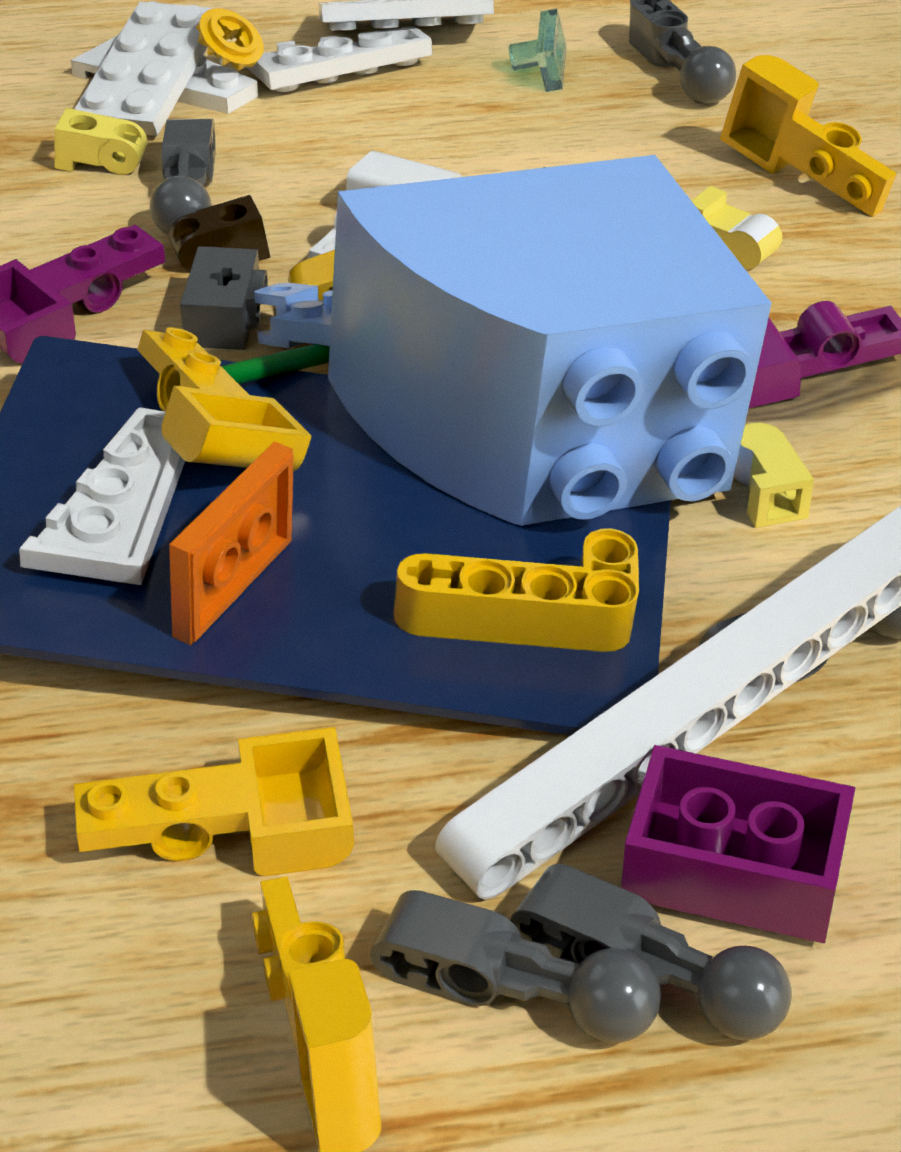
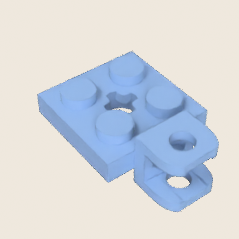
M277 283L255 290V302L276 306L277 315L270 318L271 329L257 332L258 343L291 348L302 343L330 346L333 290L324 292L323 300L320 301L318 299V286Z

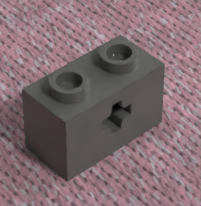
M198 246L182 296L180 309L182 329L194 334L198 338L197 343L202 348L245 350L250 330H258L260 324V304L255 302L254 291L268 286L267 270H259L258 249Z

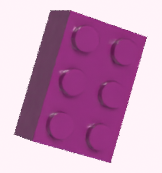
M654 745L625 841L621 888L639 895L651 905L825 944L856 787Z

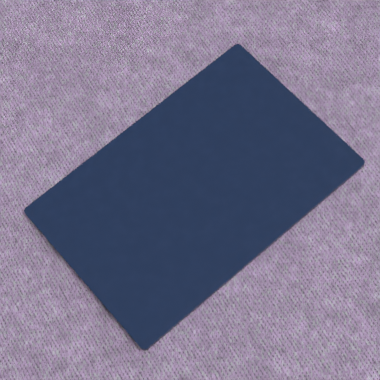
M39 336L33 340L0 412V654L570 736L658 675L671 500L610 510L592 519L569 517L522 526L510 523L447 494L397 462L373 441L347 412L333 389L327 374L297 370L239 384L249 395L274 398L312 435L301 466L293 472L292 541L191 646L172 637L169 544L247 468L185 461L142 585L21 567L20 547L30 536L37 538L46 528L47 515L58 503L64 505L76 492V481L87 468H96L104 459L103 449L138 408L162 411L157 401V383L160 374L140 354L137 348L50 336ZM220 360V366L236 363L233 361ZM609 528L620 530L630 535L638 547L639 594L629 643L624 648L616 651L599 652L417 636L400 629L394 619L397 569L401 561L414 554L427 553L580 567L585 537L598 529Z

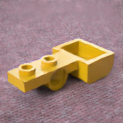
M759 55L744 63L738 77L720 140L771 174H775L790 163L870 217H874L882 211L897 173L859 149L862 137L854 127L841 122H829L822 125L808 116L819 83L790 63L776 56Z
M174 327L166 328L165 333L143 330L137 350L160 374L157 383V401L160 409L166 411L161 426L162 436L183 460L194 463L248 468L275 441L293 449V472L301 466L312 435L274 398L249 395L220 366L221 361L207 353L197 343L198 338L194 334Z
M336 727L238 739L240 763L74 784V800L79 852L151 843L154 852L160 857L171 861H187L204 854L212 844L213 835L249 831L254 871L258 875L272 876L335 866L344 861L354 848L353 820Z
M288 876L260 881L263 910L251 912L258 954L270 952L272 954V957L263 958L268 995L271 1002L283 1000L298 1055L300 1081L318 1151L362 1152L377 1140L381 1132V1113L372 1010L358 965L352 960L345 959L343 936L336 927L319 921L301 923Z

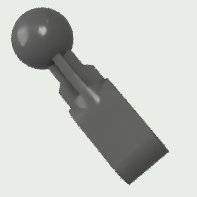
M630 0L629 42L650 63L661 67H676L680 71V82L684 92L691 99L699 103L710 104L718 102L731 92L736 81V66L733 59L726 51L719 47L701 46L695 41L692 33L688 30V16L670 0Z
M214 119L166 120L162 142V172L164 180L157 185L151 195L150 214L155 225L167 235H169L172 224L178 218L212 206L209 193L203 185L212 183L216 156Z
M550 865L510 918V921L519 930L521 939L546 945L553 957L579 964L590 954L608 948L625 949L639 955L651 966L657 976L659 985L673 984L698 995L701 1010L707 1021L717 1031L733 1039L755 1040L772 1033L781 1025L790 1009L792 989L788 974L782 964L767 951L754 946H734L719 952L713 957L689 947L683 934L661 925L657 912L645 899L633 892L568 865Z
M410 890L400 895L370 951V959L375 968L391 981L465 1004L483 1006L490 1004L496 996L502 997L504 995L523 1001L541 996L568 1004L577 1025L589 1036L607 1043H623L639 1037L652 1025L660 1008L661 990L657 976L651 966L633 952L619 948L603 949L590 954L579 964L553 957L546 945L521 939L517 927L505 916L489 909L424 891Z

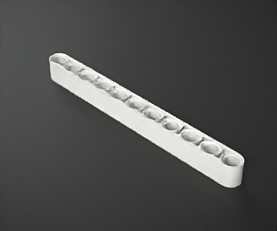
M901 506L457 814L439 833L435 845L437 854L479 898L487 900L500 895L638 796L654 745L692 753L699 752L901 606Z

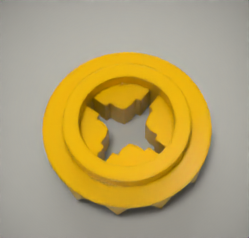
M223 8L207 10L201 16L196 26L199 32L197 41L201 45L208 47L207 55L219 58L222 66L230 63L238 71L245 66L253 68L264 51L262 38L256 28L243 16ZM234 38L237 39V40L235 41V43H234V42H227V41H226V40H228V39H230V40H232V39H234Z

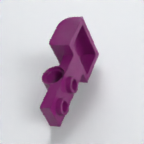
M135 224L130 227L120 228L112 235L91 244L76 247L70 253L30 270L17 259L0 265V349L15 362L23 363L33 340L39 336L75 340L76 330L72 303L79 301L87 309L96 313L110 309L121 295L122 281L166 262L164 245Z
M820 301L809 306L799 317L797 327L794 329L779 332L770 317H768L749 408L800 396L801 378L836 371L840 368L901 354V318L891 305L845 316L838 305L831 301Z

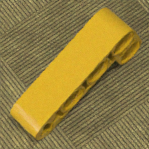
M609 528L598 529L585 537L580 567L427 553L414 554L401 561L397 569L394 619L400 629L417 636L599 652L616 651L624 648L629 643L639 594L638 547L630 535L620 530Z

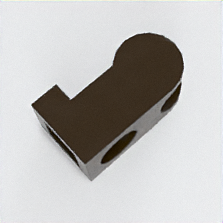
M251 195L178 218L169 230L170 242L181 265L190 271L198 246L258 249L259 261L270 258L262 216Z

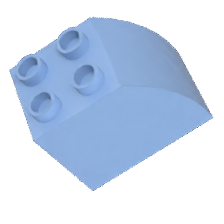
M656 155L338 191L328 379L347 412L373 441L410 471L460 501L521 526L569 517L592 519L610 510L675 499L697 501L707 498L716 492L731 490L772 303Z

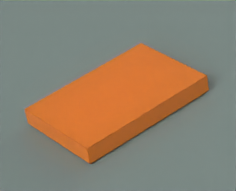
M274 441L169 544L173 638L190 646L193 642L195 643L292 541L294 458L292 448Z

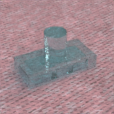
M557 8L541 11L538 39L509 45V57L513 70L539 66L546 92L563 89L567 46Z

